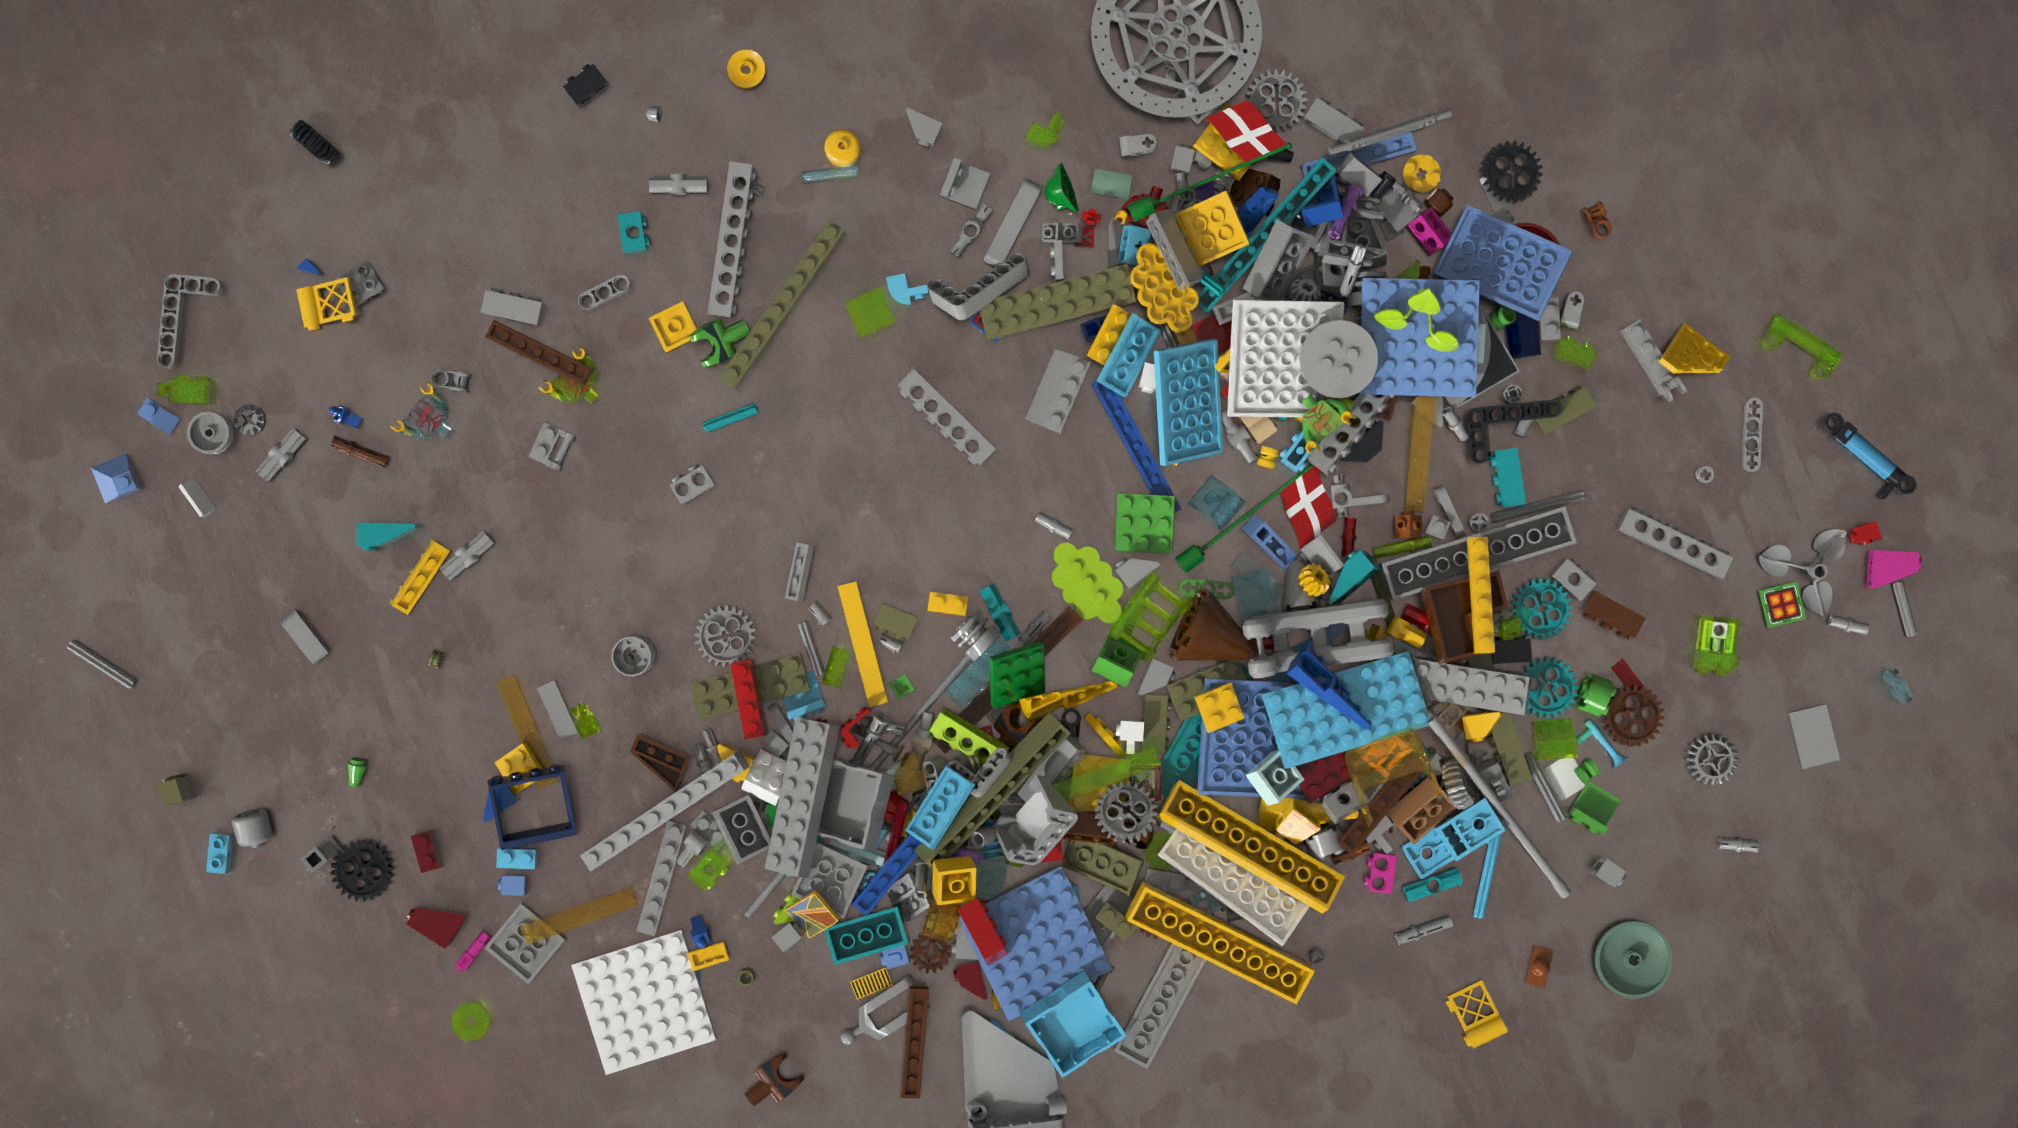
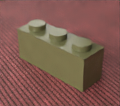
M1579 385L1570 390V395L1564 397L1562 394L1553 399L1561 402L1563 412L1558 417L1536 419L1544 435L1597 407L1587 386L1581 388ZM1555 403L1549 406L1551 414H1555L1558 411V406ZM1538 408L1536 409V410H1537V413H1535L1533 416H1536V415L1538 414V412H1539V409H1538Z
M1144 694L1143 741H1141V752L1165 753V749H1169V738H1166V730H1170V718H1167V711H1171V699H1168V695Z
M182 774L162 779L161 784H157L164 807L195 798L188 776L182 777Z

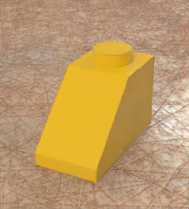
M1494 710L1463 716L1466 740L1472 739V742L1483 741L1484 737L1490 734L1504 712Z

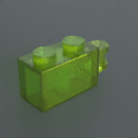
M176 375V379L170 378V383H156V386H158L156 396L169 397V402L211 405L213 382L207 381V377L195 376V380H189L188 376ZM166 387H169V394H166Z

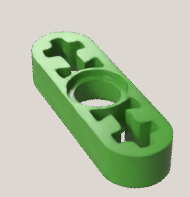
M1184 579L1179 584V590L1185 596H1194L1196 590H1189V593H1186L1182 586L1186 585L1187 582H1190L1191 586H1196V582H1200L1198 590L1202 588L1203 584L1209 583L1212 586L1213 595L1216 591L1215 584H1219L1218 588H1224L1225 585H1228L1231 593L1224 596L1223 592H1217L1218 596H1215L1217 599H1230L1235 593L1234 586L1229 582Z

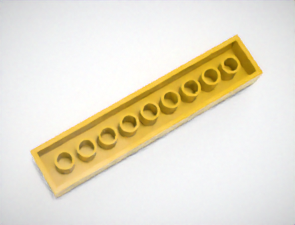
M1180 780L1173 785L1157 815V818L1322 914L1329 910L1345 879V876L1210 797L1198 794V790Z
M1142 882L1125 913L1127 921L1295 1004L1298 1003L1315 972L1311 964L1145 882Z

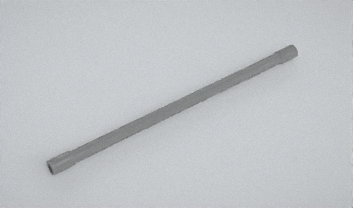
M1436 715L1432 716L1427 723L1435 734L1441 738L1551 881L1562 898L1568 897L1571 894L1569 887L1553 870L1450 736Z

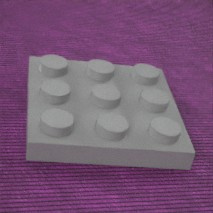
M816 842L809 878L799 877L791 895L801 899L817 890L838 917L844 919L868 865Z
M521 903L485 946V949L527 984H530L566 939Z

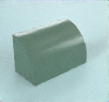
M1095 168L1090 193L1128 200L1133 175Z

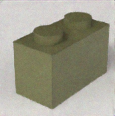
M882 603L873 625L877 626L876 630L887 634V631L895 633V638L904 641L905 638L910 639L918 617Z
M1107 902L1102 905L1094 916L1124 941L1129 938L1137 927L1135 924L1127 921L1125 916Z

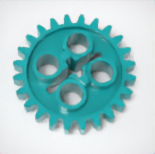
M1538 578L1537 583L1534 579H1531V585L1524 582L1525 589L1518 587L1517 589L1520 594H1513L1517 600L1510 602L1515 605V608L1510 609L1511 612L1516 614L1511 619L1518 620L1515 626H1522L1520 632L1527 630V637L1533 633V639H1537L1538 635H1540L1541 640H1544L1545 634L1551 639L1553 632L1556 635H1560L1558 629L1565 630L1563 623L1569 624L1570 622L1566 618L1567 616H1572L1571 613H1568V610L1572 609L1573 606H1568L1567 604L1572 599L1565 598L1569 592L1562 593L1563 585L1556 587L1557 581L1550 584L1549 578H1546L1544 583L1542 578ZM1547 591L1552 594L1550 602H1546L1543 599V594ZM1536 592L1539 594L1541 606L1546 607V609L1543 610V613L1548 622L1547 625L1544 624L1542 612L1537 611V608H1539L1540 605L1535 596ZM1528 597L1534 600V605L1531 608L1525 605V600ZM1553 609L1558 613V617L1554 621L1549 618V612ZM1534 615L1540 619L1537 626L1531 624V618Z
M1546 656L1545 662H1543L1541 657H1538V663L1532 660V667L1525 665L1527 671H1520V673L1532 674V679L1539 681L1537 689L1531 688L1528 709L1532 708V715L1538 711V717L1540 718L1544 713L1547 719L1550 718L1551 713L1554 718H1557L1558 711L1564 715L1563 709L1570 710L1571 708L1568 704H1575L1576 702L1572 697L1578 696L1574 692L1575 689H1579V686L1574 685L1578 679L1572 678L1575 671L1569 672L1568 670L1571 666L1563 667L1564 660L1557 663L1556 657L1553 658L1552 662H1550L1549 656ZM1549 669H1553L1556 673L1555 678L1552 680L1547 678V671ZM1539 672H1541L1545 682L1552 685L1550 691L1557 699L1556 703L1553 701L1550 692L1544 691L1546 686L1539 677ZM1562 685L1565 688V693L1563 696H1558L1556 689ZM1543 695H1546L1549 699L1548 704L1545 706L1540 704V698Z

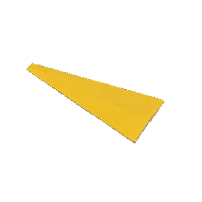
M1109 681L1020 699L1022 713L1030 721L1062 706L1066 710L1074 708L1117 688V683Z
M1262 798L1258 826L1268 832L1277 831L1276 818L1293 798H1284L1279 803L1269 806ZM1296 799L1320 818V824L1333 822L1322 808V804L1308 803V801ZM1355 811L1343 820L1357 819L1360 812Z

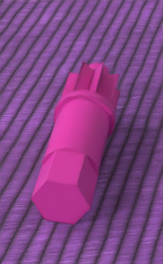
M482 931L470 947L463 952L464 954L456 962L457 971H465L491 939L486 932Z

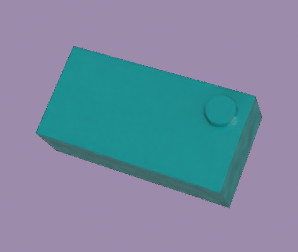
M900 905L871 912L867 916L864 914L840 921L824 930L834 965L906 945L910 942Z

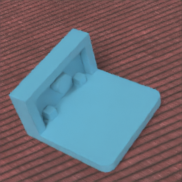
M813 671L806 672L810 691L782 698L789 720L793 718L795 722L796 717L805 718L804 714L812 712V715L823 711L822 707L826 706Z

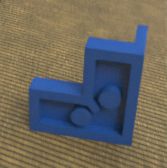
M1335 176L1331 177L1333 187L1319 190L1321 204L1301 209L1306 227L1344 218Z

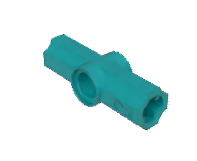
M994 583L980 590L979 592L989 608L988 611L995 624L1000 628L1004 639L1009 641L1020 635L1021 633L1012 618V613L1005 600H1002Z
M1454 868L1403 886L1408 902H1412L1463 884L1459 869ZM1431 880L1438 882L1435 890H1430L1428 887Z

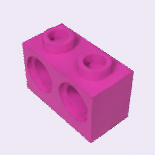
M1432 207L1408 224L1430 255L1446 245L1452 236L1450 230Z
M1372 851V856H1368L1367 867H1370L1369 875L1366 874L1364 886H1367L1368 891L1392 894L1397 861L1396 855ZM1379 858L1386 859L1385 867H1377L1376 863ZM1377 877H1382L1384 881L1380 887L1374 886V879Z

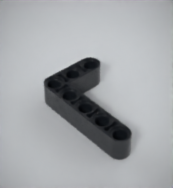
M1544 400L1479 407L1469 410L1467 413L1471 459L1476 463L1482 464L1489 461L1491 455L1489 424L1558 417L1563 412V405L1557 400ZM1552 403L1558 406V411L1555 414L1549 412V406ZM1533 405H1536L1539 409L1536 416L1530 414V408ZM1514 407H1517L1520 412L1517 418L1511 416V410ZM1495 409L1500 411V418L1498 420L1492 418V412ZM1477 411L1481 413V420L1479 422L1473 420V414ZM1479 430L1483 433L1481 441H1477L1474 437L1475 433ZM1482 449L1485 452V457L1483 460H1478L1476 453Z

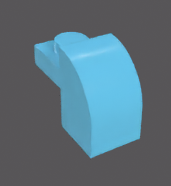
M905 273L886 277L890 295L899 304L911 305L910 297L918 300L925 298V294H929L927 285L908 288Z

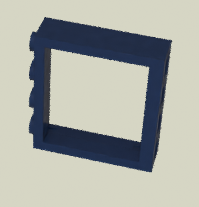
M553 764L544 769L533 768L529 772H513L509 776H494L487 780L501 850L577 835L564 765ZM560 776L569 822L504 835L495 789Z

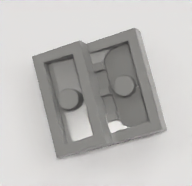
M908 873L896 881L887 891L892 905H900L906 922L912 921L935 905L928 892L927 897H924V899L915 898V876L912 873Z

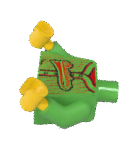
M1311 394L1302 401L1309 409L1302 416L1306 451L1311 455L1313 454V447L1319 451L1320 447L1316 442H1321L1343 423L1350 425V417L1356 419V415L1350 413L1344 402L1326 397L1317 402Z

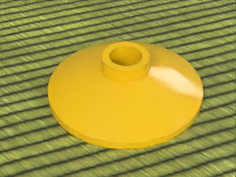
M740 50L729 59L727 73L730 80L736 86L751 88L762 81L765 75V63L758 53L752 50ZM744 67H749L750 72L744 73Z

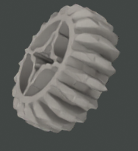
M1714 733L1710 734V738L1704 734L1703 741L1700 738H1696L1698 745L1691 743L1694 751H1687V753L1692 754V758H1686L1687 761H1692V764L1687 766L1689 769L1694 768L1691 775L1698 774L1696 780L1700 781L1703 778L1704 784H1707L1709 779L1711 785H1715L1716 780L1718 784H1722V777L1728 781L1729 777L1727 774H1735L1731 768H1738V765L1733 764L1734 761H1739L1738 757H1733L1734 754L1738 753V750L1731 751L1735 746L1734 743L1728 744L1729 738H1724L1722 741L1721 734H1718L1715 738ZM1716 743L1720 745L1725 752L1716 753L1711 744ZM1706 747L1704 758L1698 761L1700 751ZM1711 755L1718 757L1715 763L1706 761H1709ZM1727 758L1726 766L1720 772V763ZM1709 765L1715 775L1706 774L1700 766Z
M1456 758L1444 762L1442 766V779L1450 802L1458 810L1473 806L1477 802L1478 796L1476 784Z

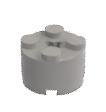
M1329 822L1321 824L1320 831L1304 840L1310 856L1318 861L1327 859V855L1333 853L1337 855L1345 851L1338 844V841L1343 836L1339 823L1330 826Z

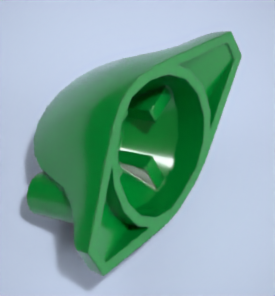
M1060 163L1057 165L1054 176L1045 185V195L1050 203L1056 205L1057 210L1068 207L1073 212L1079 211L1072 183L1063 164Z

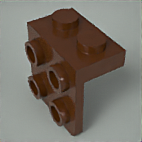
M1248 168L1239 181L1235 179L1229 195L1234 205L1242 207L1262 186L1278 192L1281 180L1270 173ZM1274 203L1271 205V207L1269 208V210L1266 212V214H1265L1266 216H1269V215H1270V212L1272 211V209H1273V207H1274Z

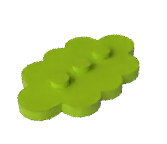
M1071 543L1059 544L1053 553L1054 560L1058 566L1052 572V581L1056 587L1063 589L1064 600L1069 604L1075 605L1077 615L1083 619H1092L1097 616L1105 623L1116 622L1122 613L1121 606L1117 600L1122 596L1123 585L1119 579L1112 577L1111 566L1107 562L1100 561V555L1093 547L1086 546L1077 550Z

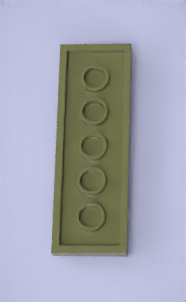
M801 653L754 666L761 704L811 690ZM732 672L689 683L699 720L739 710Z

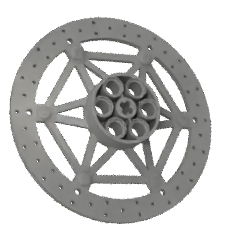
M1097 0L1091 24V42L1097 65L1112 89L1125 101L1142 111L1174 118L1195 116L1208 112L1233 97L1248 80L1256 65L1262 43V20L1257 0H1236L1243 20V43L1236 42L1234 39L1225 0H1211L1202 16H1199L1194 8L1207 0H1195L1187 6L1182 5L1180 0H1173L1174 4L1164 6V0H1158V11L1155 14L1130 12L1129 10L1140 0H1131L1122 9L1115 7L1117 0ZM1216 2H1219L1228 39L1204 27V22ZM1173 11L1176 14V18L1169 20L1166 17V13ZM1190 16L1194 18L1195 23L1187 25L1184 19ZM1130 18L1149 19L1148 29H1144ZM1110 21L1118 22L1130 67L1125 72L1119 67L1111 48ZM1126 24L1147 37L1148 44L1137 62L1133 58ZM1156 24L1161 25L1163 31L1161 33H1155L1152 30V27ZM1173 30H1177V33H1181L1179 34L1178 38H1175V36H1171V34H1173ZM1191 35H1196L1199 37V42L1197 44H1193L1189 41V37ZM1207 36L1223 46H1203L1204 38ZM1159 43L1166 44L1167 50L1165 52H1160L1157 49ZM1182 48L1185 50L1186 55L1178 57L1175 50ZM1151 50L1157 58L1141 66ZM1198 52H1224L1198 79H1195V56ZM1230 55L1237 56L1238 60L1227 77L1211 90L1200 94L1198 86ZM1189 61V79L1179 65ZM1161 62H1166L1173 65L1183 83L1148 74L1145 71ZM1138 78H1143L1184 90L1186 98L1160 97L1141 89L1134 82Z

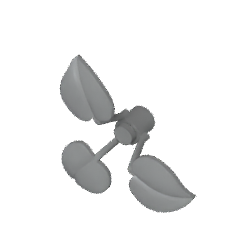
M1830 529L1820 533L1815 538L1813 544L1815 551L1820 553L1818 555L1819 563H1811L1809 567L1789 562L1791 560L1790 550L1786 546L1779 544L1770 546L1760 554V564L1767 573L1777 577L1786 575L1788 566L1808 570V574L1816 579L1813 581V585H1808L1804 588L1802 602L1809 610L1825 616L1831 606L1833 593L1830 584L1826 581H1821L1828 573L1822 556L1827 561L1840 559L1845 550L1847 532L1839 529Z

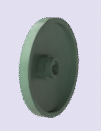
M1626 921L1613 926L1601 937L1595 951V967L1600 980L1609 990L1625 998H1643L1655 993L1666 983L1672 970L1673 956L1667 939L1658 929L1644 922Z

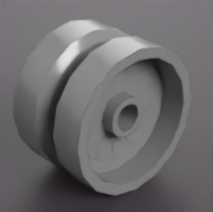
M202 412L194 416L187 429V437L191 446L198 452L210 455L221 454L228 450L235 436L234 427L230 420L224 415L213 412ZM209 431L213 432L212 436L208 435Z

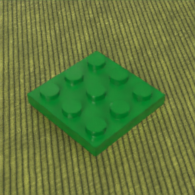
M1041 641L989 657L991 706L994 709L1020 701L1023 698L1045 693L1044 644Z

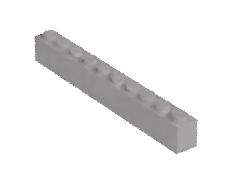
M739 750L580 855V857L591 872L749 768L750 765Z

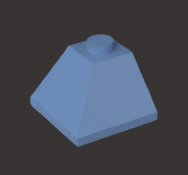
M128 454L91 468L105 503L141 490Z

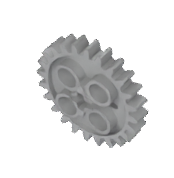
M1275 69L1274 74L1267 70L1266 77L1261 73L1259 75L1261 80L1259 81L1254 78L1253 81L1256 85H1249L1252 92H1246V95L1250 97V99L1246 100L1259 110L1270 127L1275 128V132H1278L1279 127L1285 131L1286 125L1290 128L1293 127L1292 121L1299 123L1297 116H1304L1300 110H1306L1307 108L1302 104L1308 101L1307 98L1302 97L1307 92L1300 90L1303 84L1297 85L1298 77L1294 80L1291 79L1292 73L1285 76V70L1281 74H1278L1277 69ZM1274 84L1278 85L1277 98L1281 100L1278 103L1277 118L1275 117V102L1271 101L1275 97ZM1284 86L1289 87L1291 94L1283 95L1281 88ZM1269 87L1272 93L1269 96H1265L1261 89ZM1269 106L1272 109V113L1270 115L1263 114L1262 107ZM1282 106H1289L1291 113L1288 115L1281 112Z
M728 605L725 606L723 611L718 606V612L711 608V615L704 613L706 619H699L702 626L695 627L700 630V633L694 634V636L700 639L695 642V644H701L698 651L704 650L702 658L709 656L708 663L715 660V666L722 662V666L726 667L727 662L729 664L734 663V661L739 662L741 657L746 660V652L752 654L749 647L756 645L751 640L757 639V637L752 635V632H755L756 629L750 628L754 622L746 621L749 615L743 617V610L736 613L735 606L729 611ZM731 619L738 622L736 630L728 628V622ZM713 623L719 626V632L715 635L709 631V627ZM723 631H726L727 634L742 631V635L729 637L727 642H725V639L709 641L711 637L723 635ZM735 638H739L742 641L740 649H735L732 646V641ZM717 642L723 645L721 653H716L713 650V646Z
M1120 781L1119 787L1112 783V790L1106 787V794L1101 792V799H1097L1096 804L1099 806L1095 807V811L1099 813L1095 815V819H1101L1097 826L1103 825L1104 827L1101 832L1108 831V838L1114 835L1115 842L1118 838H1121L1122 843H1124L1126 838H1128L1129 842L1132 843L1134 837L1140 841V834L1146 837L1147 831L1151 832L1153 829L1151 825L1156 823V820L1153 818H1156L1158 813L1153 811L1157 809V805H1151L1154 803L1155 798L1149 799L1148 797L1151 792L1144 793V786L1138 789V783H1135L1133 787L1130 781L1127 782L1126 786ZM1125 796L1129 801L1121 802L1119 797ZM1135 808H1143L1144 813H1137ZM1129 810V813L1123 814V811ZM1115 811L1118 816L1110 817L1108 812ZM1131 822L1134 827L1126 828L1124 823Z

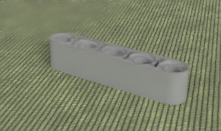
M1028 178L1024 180L984 257V262L996 267L1006 260L1043 186Z

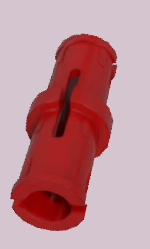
M1344 518V534L1341 538L1343 539L1342 556H1349L1354 551L1355 540H1357V536H1355L1357 518Z

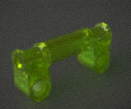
M1780 313L1775 315L1761 340L1762 347L1765 350L1772 351L1779 348L1785 338H1788L1817 356L1818 358L1810 370L1811 377L1816 381L1828 378L1844 354L1843 352H1837L1830 347V344L1794 322H1789L1782 318ZM1770 336L1776 340L1775 346L1769 344L1768 339ZM1818 367L1824 369V376L1818 374Z

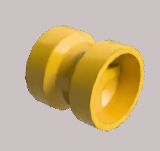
M1261 446V457L1256 465L1275 469V460L1279 456L1280 451Z

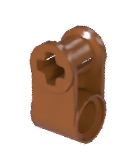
M1598 201L1594 206L1582 208L1584 218L1589 224L1593 236L1599 240L1607 238L1612 232V226L1603 203ZM1598 226H1604L1607 230L1606 234H1600L1597 229Z

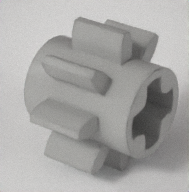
M1219 168L1216 174H1219L1225 170ZM1230 174L1221 176L1213 180L1216 182L1214 187L1219 191H1222L1223 188L1229 190L1235 178Z

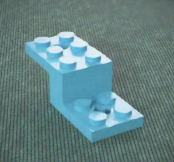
M1483 798L1454 817L1445 818L1414 845L1409 841L1400 848L1420 880L1452 860H1460L1506 830L1486 798ZM1476 819H1482L1484 822V826L1480 830H1476L1473 826ZM1425 848L1432 850V856L1428 859L1422 857V850Z

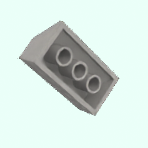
M1170 209L1152 214L1146 223L1179 291L1200 282L1203 279V270L1199 264H1196L1194 260L1195 254L1192 248H1188L1185 242L1187 238L1184 231L1178 228V219L1175 213H1171Z
M1277 219L1242 289L1263 300H1284L1315 236Z
M1055 349L1025 420L1060 434L1090 366V362Z

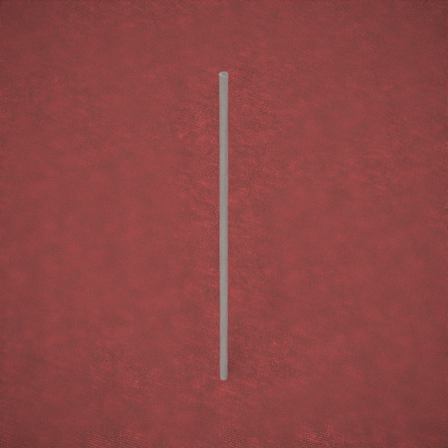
M967 654L906 723V731L903 730L905 732L904 737L896 735L889 743L890 745L895 747L899 745L922 718L923 712L929 710L971 661ZM883 750L869 768L877 770L890 753ZM778 873L744 912L748 918L755 913L785 878L786 874Z

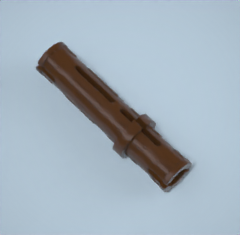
M334 436L330 447L346 452V455L359 457L383 468L387 465L389 456L355 444L352 440L350 442Z

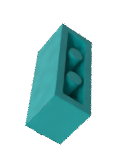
M1518 447L1492 451L1493 455H1490L1491 466L1495 467L1496 474H1493V481L1495 486L1498 485L1499 492L1496 493L1497 504L1501 505V508L1525 505L1526 498Z

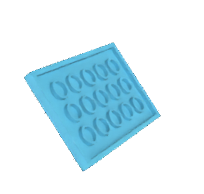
M1208 339L1154 351L1160 465L1167 466L1223 453L1220 378L1218 370L1214 367L1218 363L1217 339Z

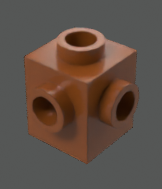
M1403 511V515H1395V538H1422V515H1414V511Z

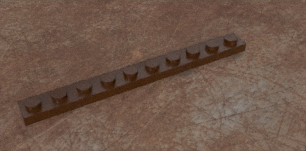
M1069 606L1032 643L1041 641L1044 644L1045 657L1082 619ZM990 684L958 716L975 726L993 708L991 706ZM948 728L950 733L956 734V730L954 728ZM934 738L932 740L945 754L951 749L949 743L943 739Z

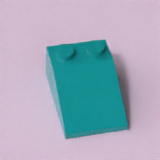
M357 523L356 546H362V550H377V547H383L421 529V524Z
M1355 550L1348 556L1349 560L1345 562L1330 597V605L1342 603L1381 569L1367 551Z

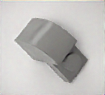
M1387 816L1382 819L1366 838L1367 843L1375 839V847L1380 853L1384 851L1385 854L1393 850L1381 835L1393 826Z
M330 835L318 846H315L303 855L300 860L314 874L332 860L334 856L338 855V849H342Z

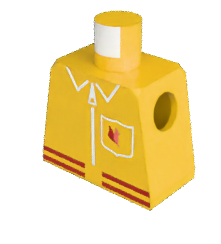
M1293 798L1277 816V832L1274 835L1283 841L1288 839L1292 843L1298 844L1321 830L1320 818Z

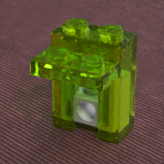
M1698 615L1692 668H1697L1698 673L1709 674V670L1717 671L1716 675L1728 676V672L1734 673L1735 665H1739L1740 658L1736 657L1740 619ZM1716 625L1722 628V633L1719 636L1714 634V627ZM1711 637H1712V639H1713V642H1712V645H1711V646H1712V649H1711V650H1712V651H1715V652H1718V650L1721 649V654H1718V653H1710Z

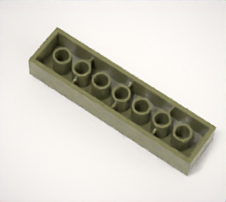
M1124 264L997 297L980 309V314L987 340L990 341L1111 309L1113 304L1122 307L1137 303L1130 280L1128 266Z

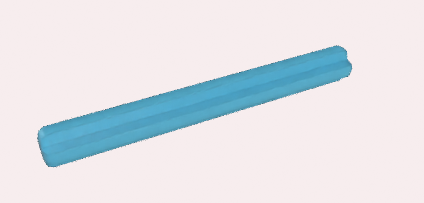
M1502 833L1490 840L1473 914L1476 918L1482 919L1485 915Z

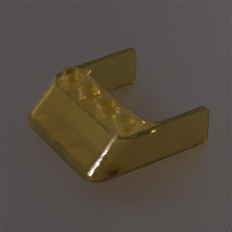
M1405 729L1372 740L1367 745L1347 750L1345 754L1347 768L1368 827L1373 826V819L1363 792L1373 786L1415 772H1423L1430 781L1437 802H1442V792L1420 736L1414 729Z

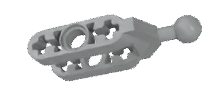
M910 975L904 977L860 1006L859 1026L853 1030L843 1031L841 1041L846 1045H851L861 1033L881 1040L905 1025L907 1010L879 1029L868 1013L900 994L909 986H912L915 983Z

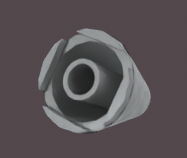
M1302 560L1291 561V564L1287 566L1283 612L1321 607L1319 597L1309 596L1308 592L1303 591L1304 588L1299 585L1300 580L1298 576L1305 566L1307 567V564L1302 563Z

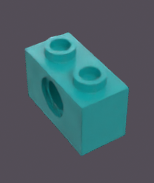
M641 211L617 214L623 253L648 251L647 246H650L649 235L645 234L644 227H647L646 215L642 216ZM634 227L639 228V235L637 237H631L629 234L630 230Z

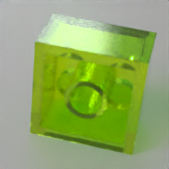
M880 287L845 302L861 339L896 324Z

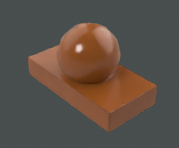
M1534 946L1525 983L1545 988L1553 950Z

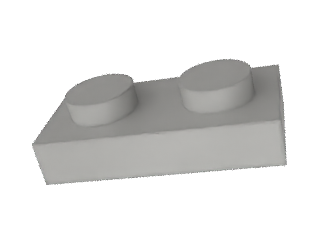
M704 810L690 824L717 850L726 843L716 821Z

